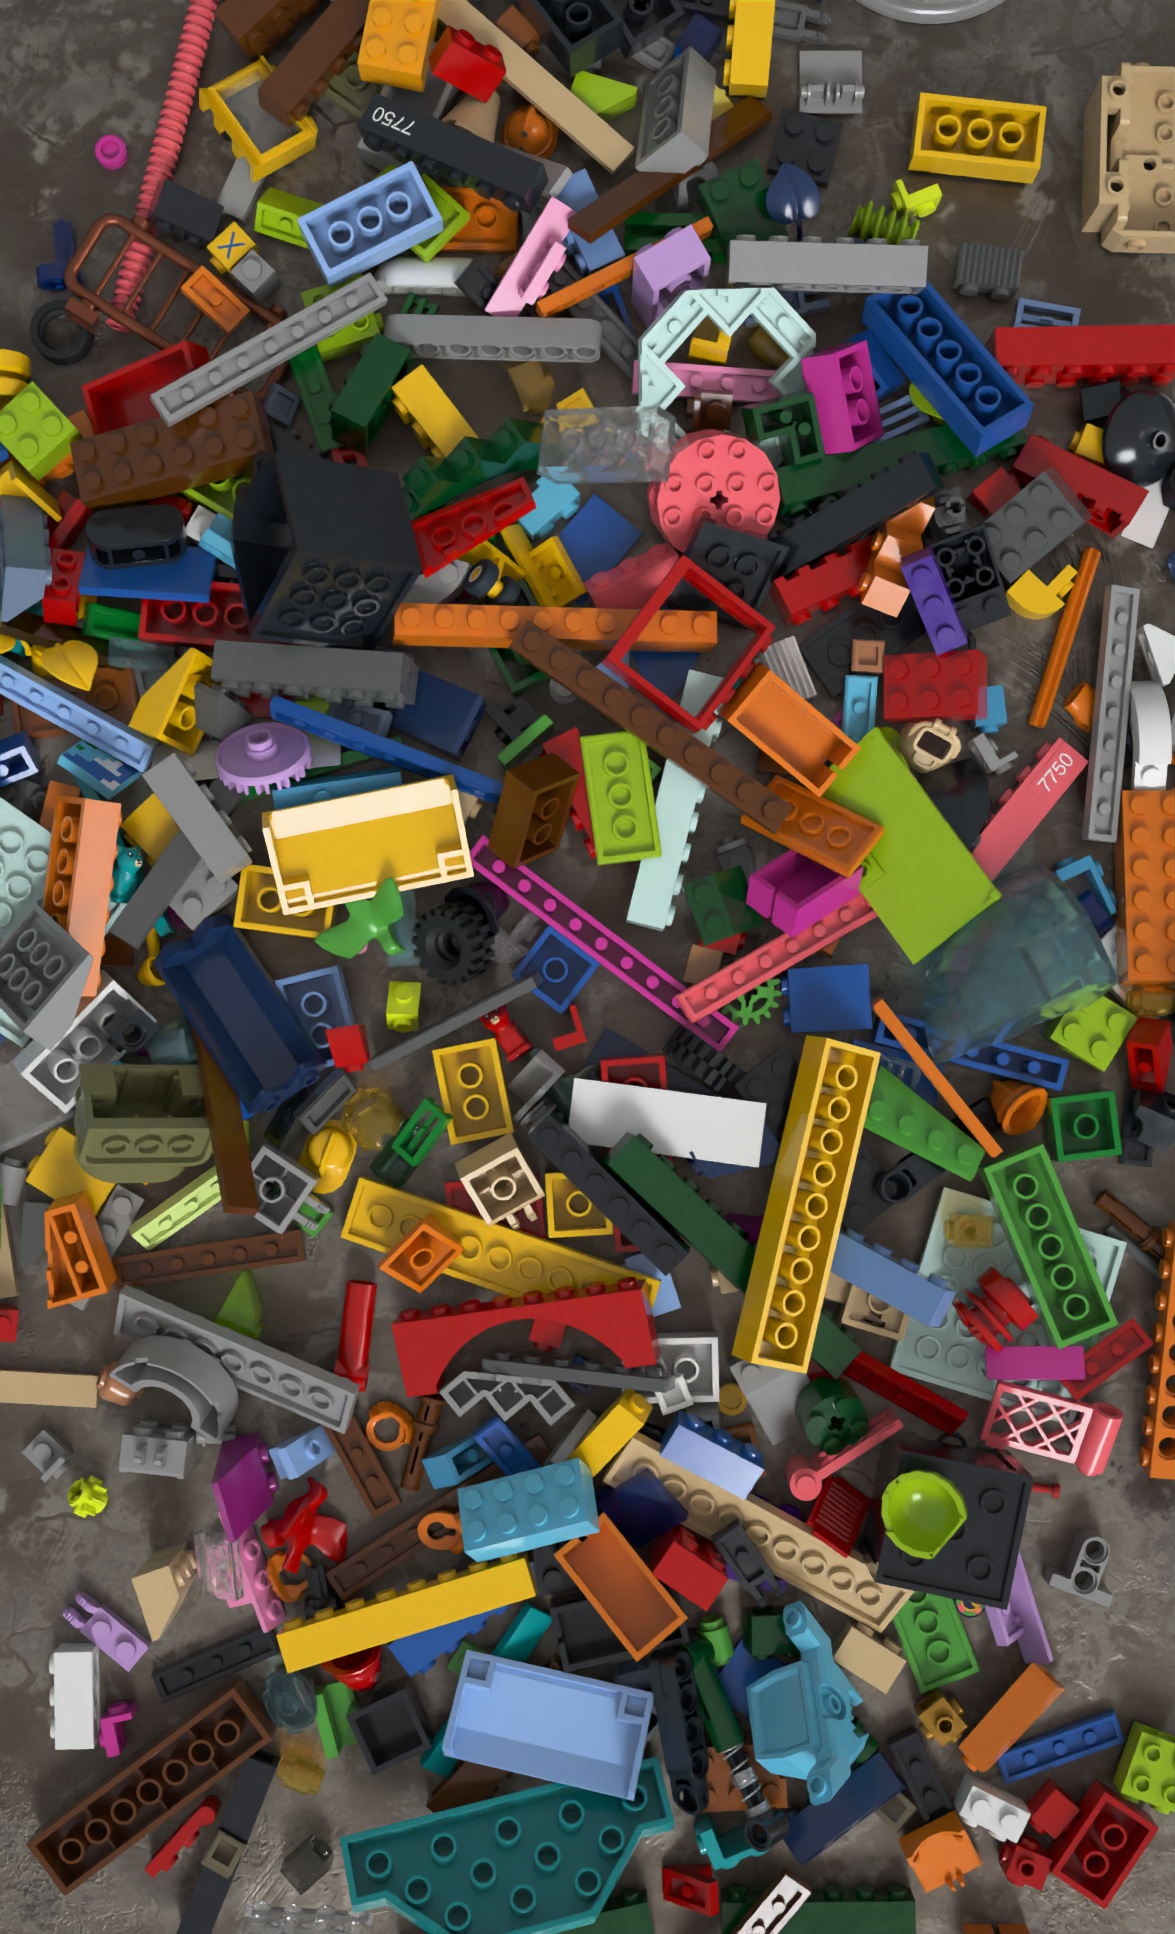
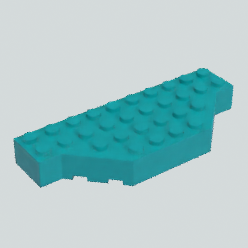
M658 1756L642 1760L634 1801L554 1782L340 1837L354 1914L387 1905L429 1934H556L595 1923L640 1839L672 1831L675 1821Z

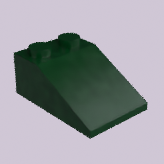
M757 158L698 186L696 201L704 217L709 216L713 224L712 233L726 261L730 240H736L737 235H755L756 241H769V236L789 237L786 226L776 222L767 211L766 194L770 184Z

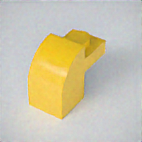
M1068 564L1046 586L1028 569L1005 593L1009 607L1020 616L1033 620L1044 619L1053 615L1065 605L1060 598L1075 585L1071 579L1078 572Z

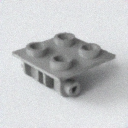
M799 51V112L805 114H862V98H864L865 87L862 85V51Z

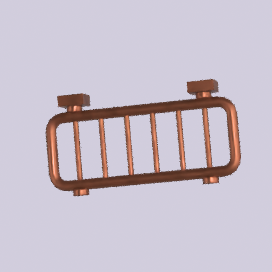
M117 213L104 214L93 223L66 266L64 272L65 284L68 290L80 299L79 302L70 297L64 307L66 317L94 334L100 325V316L96 313L99 311L161 351L175 345L156 333L155 330L179 294L181 286L187 281L190 274L193 275L201 265L148 232L151 226L141 216L134 214L132 219L129 220ZM110 226L118 227L129 234L94 292H91L78 282L77 274L103 232ZM134 239H137L157 252L124 307L120 310L99 297ZM162 257H165L185 270V272L148 328L127 313ZM213 274L250 309V313L267 323L263 332L287 318L288 313L279 305L272 304L268 309ZM201 310L196 314L180 342L189 340L204 315ZM226 333L222 334L209 355L210 361L216 358L229 336ZM289 360L276 366L262 389L255 393L262 403L270 384L277 383L279 385L291 366ZM239 387L236 390L230 392L229 394L221 397L220 399L228 398L249 391L242 387Z

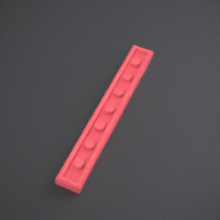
M858 891L857 896L792 938L786 933L781 934L675 996V999L692 1025L878 917V915L864 895Z

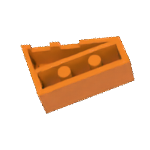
M86 1191L55 1199L44 1212L45 1251H47L48 1255L46 1280H48L49 1286L47 1309L107 1293L118 1279Z

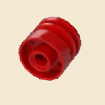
M991 1266L976 1279L978 1286L983 1292L980 1297L965 1289L963 1293L972 1304L967 1308L958 1298H955L951 1304L956 1309L960 1321L976 1339L999 1354L1004 1348L995 1338L997 1334L1000 1333L1011 1343L1013 1337L1006 1327L1009 1323L1024 1331L1039 1316L1029 1305L1030 1299L1008 1276L1004 1278Z

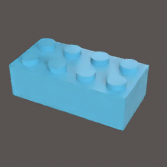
M580 1458L457 1489L464 1552L478 1563L600 1532L591 1469Z

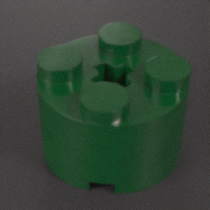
M829 1376L819 1377L809 1382L801 1390L795 1413L809 1441L816 1448L825 1451L828 1455H836L849 1444L853 1446L861 1437L868 1433L869 1424L866 1408L852 1385L845 1379H830Z

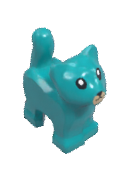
M118 845V854L114 860L112 871L114 886L109 895L111 902L128 903L135 893L138 881L137 871L144 864L141 849L138 845L132 848Z

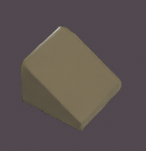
M218 1830L200 1863L228 1879L247 1846Z

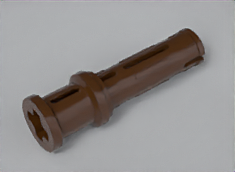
M1107 1188L1103 1189L1097 1195L1093 1204L1139 1241L1138 1245H1140L1143 1251L1148 1250L1159 1260L1164 1259L1165 1247L1162 1244V1228L1155 1225L1151 1226L1115 1197Z
M439 1394L418 1397L421 1400L417 1417L412 1420V1427L415 1431L403 1477L399 1485L405 1490L417 1492L420 1489V1482L424 1471L422 1459L428 1455L433 1434L439 1431L440 1424L438 1420L441 1408L447 1402Z

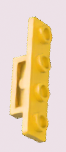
M520 524L507 526L500 531L504 538L505 547L512 553L518 566L526 572L524 580L527 581L531 588L534 599L539 607H566L588 592L558 536L549 538L533 549Z

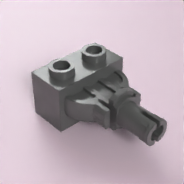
M960 487L942 490L933 495L935 510L924 529L925 536H922L923 546L969 529L965 512L966 507H964L965 502L962 498Z

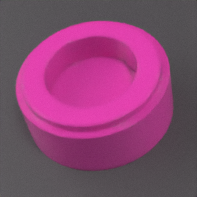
M108 134L102 136L97 141L95 155L103 167L115 170L121 168L126 163L128 149L120 137Z

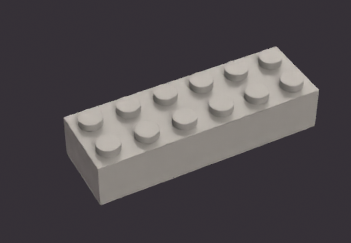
M737 235L736 240H730L727 248L726 288L774 287L777 291L916 295L926 288L928 246H920V240L904 239L900 240V244L887 245V239L881 238L868 239L865 244H854V238L847 237L835 238L833 243H821V237L813 236L802 237L801 242H789L788 236H769V241H756L755 235Z

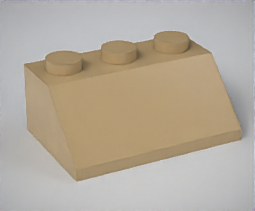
M188 1541L152 1553L131 1578L152 1641L158 1640L173 1620L196 1576L199 1560L196 1551L190 1549Z

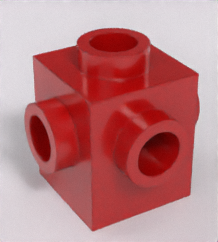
M1022 1835L1018 1843L1011 1840L1003 1843L998 1855L999 1864L1009 1882L1019 1887H1024L1026 1884L1042 1891L1053 1859L1047 1848L1040 1846L1039 1841L1028 1835Z

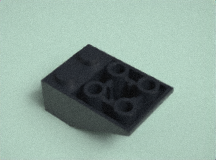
M984 523L923 546V549L932 546L966 632L1012 615Z

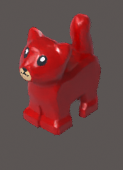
M505 1004L479 1017L484 1026L494 1032L495 1038L505 1051L509 1062H515L535 1048L517 1022L509 1020V1013Z

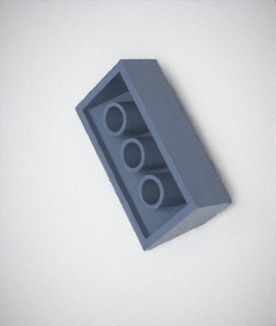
M1 495L0 621L8 622L43 599L45 585H51L52 582L50 547H48L49 530L46 529L47 512L41 511V507L30 497Z

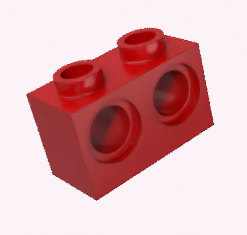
M53 548L50 559L52 582L51 585H45L44 598L42 599L44 622L77 626L83 597L79 593L78 585L86 552Z

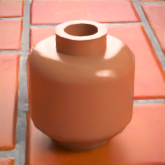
M113 1360L109 1365H103L96 1383V1389L100 1390L99 1394L102 1399L122 1406H128L134 1398H141L145 1387L135 1393L111 1378L109 1374L119 1361Z

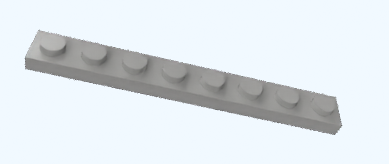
M369 272L151 394L150 400L166 425L170 427L383 307L388 299Z
M1114 584L1105 586L1082 830L1083 840L1106 843L1117 842L1140 589Z

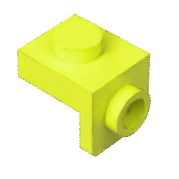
M902 179L894 182L889 194L893 210L899 211L901 218L904 214L911 218L916 215L925 217L933 213L942 197L938 183L908 195Z
M390 981L386 1008L387 1028L389 1030L401 1033L419 1031L421 983Z

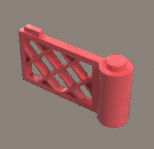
M998 1380L980 1432V1439L985 1440V1445L1004 1450L1005 1446L1073 1463L1081 1473L1087 1476H1095L1105 1471L1123 1419V1413L1117 1407L1108 1403L1095 1402L1089 1404L1082 1401L1075 1402L1074 1399ZM1003 1391L1016 1394L1021 1402L1005 1409L1000 1399ZM1042 1401L1048 1403L1052 1410L1036 1417L1030 1405ZM1025 1408L1031 1420L1016 1427L1009 1415ZM1070 1409L1082 1412L1080 1420L1069 1425L1066 1424L1061 1416L1062 1413ZM1057 1417L1063 1428L1047 1435L1041 1423ZM1005 1418L1011 1428L1002 1434L990 1431L992 1423ZM1036 1426L1042 1438L1033 1442L1024 1440L1020 1433ZM1067 1434L1072 1442L1069 1452L1056 1449L1052 1441Z
M888 1407L868 1420V1433L861 1437L853 1446L850 1444L845 1446L836 1455H828L822 1450L811 1458L804 1455H795L786 1461L784 1475L792 1494L802 1501L816 1498L822 1489L821 1480L902 1429L904 1426L893 1410Z

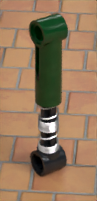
M699 1634L689 1638L690 1643L674 1646L672 1651H685L691 1657L701 1718L716 1753H725L726 1756L723 1760H728L732 1769L729 1774H732L731 1780H733L736 1790H741L743 1795L741 1802H746L748 1807L745 1810L748 1818L744 1826L746 1841L754 1850L765 1852L787 1837L790 1825L786 1815L780 1809L771 1807L767 1797L762 1796L760 1792L761 1783L756 1782L758 1774L755 1772V1767L752 1764H748L749 1755L744 1754L742 1750L743 1742L746 1738L713 1663L715 1651L712 1643Z

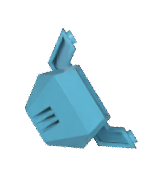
M797 1601L785 1606L783 1622L786 1635L800 1652L801 1661L769 1672L747 1686L746 1692L755 1760L772 1774L807 1780L810 1802L816 1806L829 1802L850 1777V1765L863 1750L869 1733L855 1734L853 1732L856 1727L851 1722L854 1719L851 1714L853 1709L851 1705L856 1707L864 1700L834 1662L831 1641L806 1606L801 1601Z

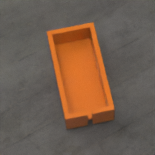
M760 662L754 666L748 676L739 684L726 705H722L717 711L724 719L819 798L838 776L824 762L828 759L843 770L861 749L860 746Z
M603 1512L598 1517L600 1532L586 1535L587 1539L583 1542L579 1537L570 1540L554 1556L632 1657L638 1662L683 1624L688 1617L659 1580L652 1575L648 1566Z

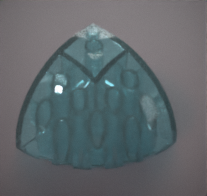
M1027 864L993 880L992 883L1003 896L939 945L931 955L925 977L927 979L922 1006L925 1007L926 1025L924 1029L934 1065L1020 1036L1035 1024L1090 1006L1119 982L1103 943L1084 908L1067 885L1049 869L1037 864Z

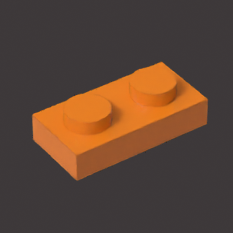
M203 265L181 286V292L228 336L250 315V309Z

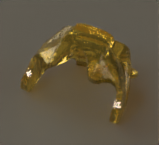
M360 1087L357 1093L344 1104L346 1108L343 1111L341 1123L344 1130L351 1133L356 1143L367 1153L369 1149L383 1151L381 1137L384 1134H392L398 1137L400 1134L401 1117L405 1119L408 1116L397 1103L388 1098L384 1090L380 1088L364 1090ZM369 1098L374 1099V1102L353 1119L352 1113L360 1104Z

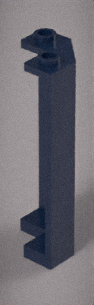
M226 914L204 918L191 939L165 943L154 960L153 965L248 1113L270 1112L277 1108L281 1102L304 1087L315 1083L319 1079V1073L325 1067L327 1061L240 930L233 927L234 921L231 916Z

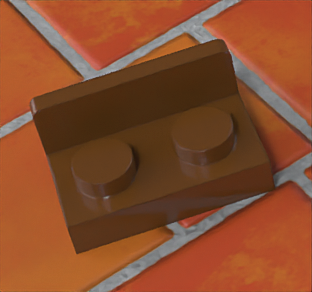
M695 389L694 399H688L686 418L692 419L691 430H685V433L688 434L711 428L722 431L728 430L730 432L733 391Z

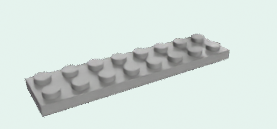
M125 1285L119 1293L114 1335L132 1343L140 1338L155 1335L169 1336L177 1339L186 1338L209 1355L217 1357L236 1388L345 1434L350 1425L360 1385L351 1382L347 1378L323 1370L317 1365H312L293 1357L289 1353L265 1345L259 1340L237 1333L231 1328L223 1327L200 1315L179 1308L170 1302H165L151 1296L142 1290Z

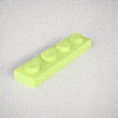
M216 1166L210 1168L130 1225L128 1229L131 1236L150 1251L221 1200Z

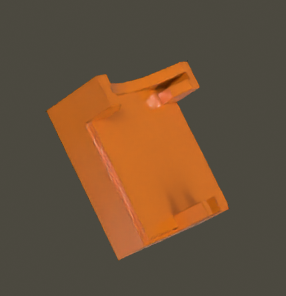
M955 1810L898 1839L910 1867L913 1868L926 1893L945 1883L954 1892L956 1889L952 1881L958 1879L961 1887H964L963 1874L983 1865Z

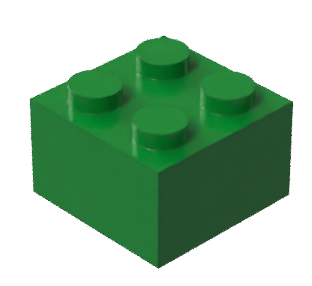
M1103 1089L1047 1097L1044 1115L1050 1160L1065 1162L1122 1155L1114 1090Z

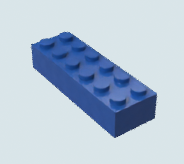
M927 280L926 288L917 295L874 293L866 298L861 320L863 325L870 330L879 344L975 457L1027 426L1034 406L1033 402Z

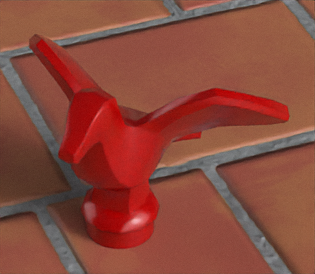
M313 1477L307 1478L309 1484L308 1493L291 1501L286 1508L285 1516L281 1520L272 1518L261 1526L262 1538L269 1548L283 1546L287 1540L288 1551L282 1568L298 1574L302 1554L308 1545H315L335 1563L344 1560L346 1553V1523L335 1517L321 1515L316 1512L317 1507L328 1498V1490Z

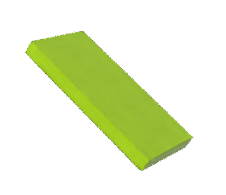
M627 731L580 736L579 740L597 866L661 858L662 850L647 746Z

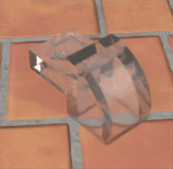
M529 910L510 935L499 927V932L494 937L495 943L490 945V948L495 950L494 956L489 959L501 964H511L522 960L530 950L521 943L524 939L528 942L533 939L541 928L537 925L540 918Z

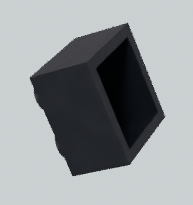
M408 1677L349 1705L346 1718L373 1775L432 1748L433 1730Z

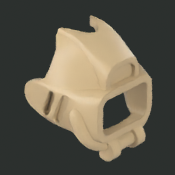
M937 717L933 722H907L900 732L899 751L902 752L910 768L920 774L929 773L943 767L959 754L961 743L956 736L958 729L954 726L949 727ZM925 731H930L950 742L943 756L933 755L917 745Z

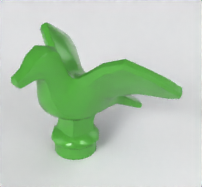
M394 878L384 879L374 897L344 903L350 914L348 920L323 931L315 938V943L324 950L347 959H351L361 952L372 938L378 939L384 951L389 955L403 953L406 949L400 944L394 934L393 923L403 916L402 900Z

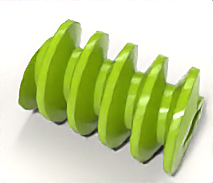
M869 200L864 207H861L860 203L848 237H853L860 231L861 240L865 241L871 235L872 238L887 239V245L900 244V240L915 238L920 226V220L916 219L911 226H908V215L904 214L899 221H896V210H892L885 217V206L881 205L873 212V201Z

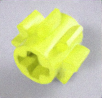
M91 1475L88 1480L82 1477L71 1485L67 1498L69 1501L68 1505L74 1507L72 1513L85 1518L87 1514L95 1516V1514L100 1513L105 1508L108 1494L106 1492L107 1488L102 1486V1480Z

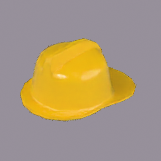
M330 1119L315 1135L310 1133L300 1156L299 1163L321 1177L313 1190L314 1193L326 1194L334 1192L341 1187L347 1178L356 1154V1135L349 1125L340 1120Z

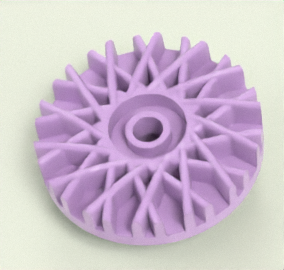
M262 722L243 727L226 737L215 753V765L220 781H223L224 786L228 785L229 790L236 786L238 793L245 791L246 795H249L251 786H255L258 795L263 790L269 795V784L272 783L277 784L279 791L282 790V786L290 788L289 777L299 781L300 777H305L304 768L310 769V765L313 762L311 746L307 735L302 730L282 722Z

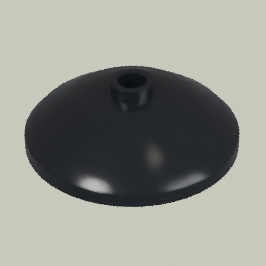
M1138 390L1126 395L1114 406L1106 420L1102 434V455L1109 472L1143 488L1161 480L1171 469L1175 462V405L1166 395L1154 390Z

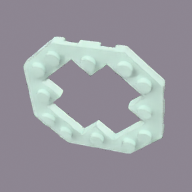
M774 287L683 289L638 339L639 435L660 456L663 457L668 449L676 444V441L686 435L678 424L664 411L686 386L664 363L706 316L725 336L730 337L751 314L789 356L768 382L781 396L800 390L807 391L806 383L802 377L801 359L813 354V348H816V333ZM778 436L752 443L766 454L774 469L783 461Z

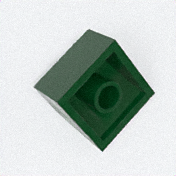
M741 865L681 886L703 947L763 925L759 913L746 904L748 883Z

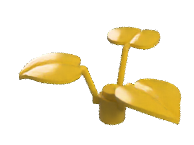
M83 595L78 619L84 617L85 603H97L98 596ZM0 634V654L15 646V638ZM20 640L25 649V655L31 656L32 670L36 674L41 676L53 675L71 686L90 691L93 677L98 667V655L92 646L82 641L71 640L63 645L55 643L54 647L47 649L34 644L30 646L28 642Z

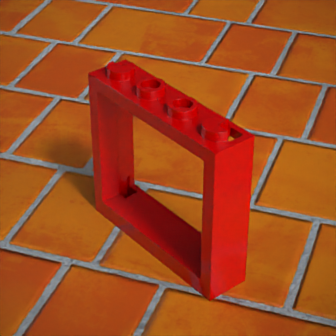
M682 555L601 664L691 733L695 734L701 729L706 731L716 720L717 715L714 711L720 703L726 705L735 694L736 689L732 686L740 677L744 680L754 668L755 664L751 660L758 651L763 654L773 640L770 635L776 626L689 558ZM682 578L755 634L695 717L621 661Z

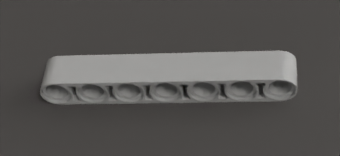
M392 314L385 319L384 336L410 349V358L588 363L597 361L600 358L602 325L596 320L587 318Z

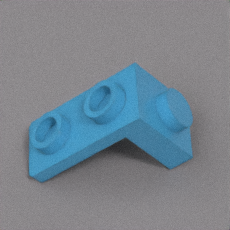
M1072 855L1055 863L1057 869L1049 874L1050 877L1055 879L1056 883H1061L1083 872L1103 915L1109 916L1117 913L1115 905H1117L1116 897L1109 887H1105L1101 878L1104 876V873L1096 859L1093 860L1091 855H1087L1075 860Z

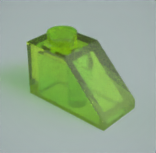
M248 1269L240 1274L214 1323L231 1328L237 1333L257 1340L265 1326L260 1323L264 1316V1311L253 1271Z

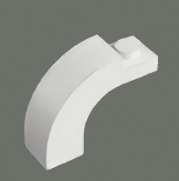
M1131 681L1128 720L1132 731L1133 759L1130 788L1132 790L1165 791L1167 764H1171L1172 759L1171 721L1166 696L1157 681Z

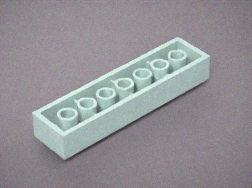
M689 669L680 707L695 717L723 678ZM720 703V704L718 705V707L716 708V710L714 711V713H715L717 716H718L717 711H718V710L720 709V707L723 705L722 703ZM716 718L706 731L701 729L695 734L691 733L677 721L675 723L710 747L711 742L716 743L719 737L723 720ZM667 759L655 802L662 857L641 860L626 918V923L663 931L665 925H672L676 906L670 904L672 896H678L680 893L684 875L678 874L680 864L686 865L692 845L686 843L688 833L693 834L695 832L699 813L694 812L695 804H701L706 790L704 785Z

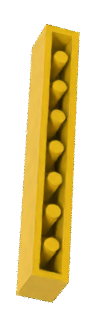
M527 1552L499 1557L500 1560L487 1563V1561L473 1562L468 1565V1570L458 1573L456 1569L446 1570L439 1573L436 1580L426 1582L425 1578L408 1583L406 1585L407 1589L395 1592L394 1588H389L378 1592L375 1599L364 1602L363 1598H357L345 1603L346 1608L333 1611V1607H328L315 1612L314 1618L304 1621L302 1617L290 1619L283 1623L284 1627L276 1635L286 1671L291 1673L535 1597L538 1588Z

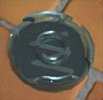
M286 1668L272 1673L265 1680L266 1692L263 1693V1703L271 1721L279 1729L284 1727L289 1730L286 1733L299 1734L315 1722L317 1700L313 1688L304 1676L298 1671L287 1673Z

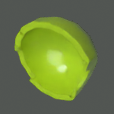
M918 1469L901 1474L888 1484L881 1498V1514L887 1530L886 1534L898 1548L914 1557L933 1559L968 1516L963 1495L954 1483L933 1471Z

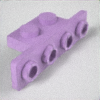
M1019 1551L1007 1610L985 1606L997 1646H1009L1015 1640H1018L1025 1663L1049 1664L1053 1661L1052 1653Z

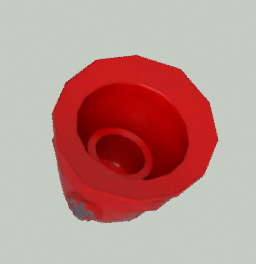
M380 1645L323 1662L321 1665L324 1670L331 1673L333 1677L351 1690L358 1692L372 1691L376 1688V1684L379 1683L381 1677L380 1652L382 1649Z

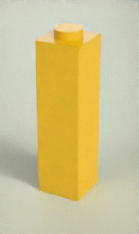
M625 1389L593 1423L567 1460L580 1458L591 1469L593 1478L645 1424L653 1406L634 1390Z

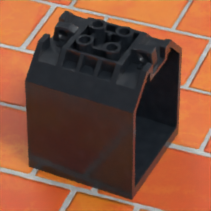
M258 450L252 461L254 468L250 474V483L248 486L241 484L235 496L230 537L250 638L326 648L373 651L423 570L398 473L274 451Z

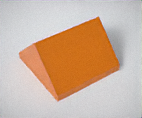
M430 1213L421 1219L377 1266L380 1270L417 1292L422 1293L465 1248Z

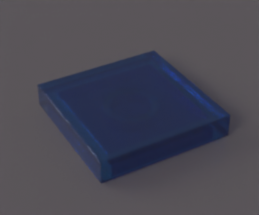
M648 1468L599 1497L597 1503L603 1512L638 1548L687 1520L689 1513Z

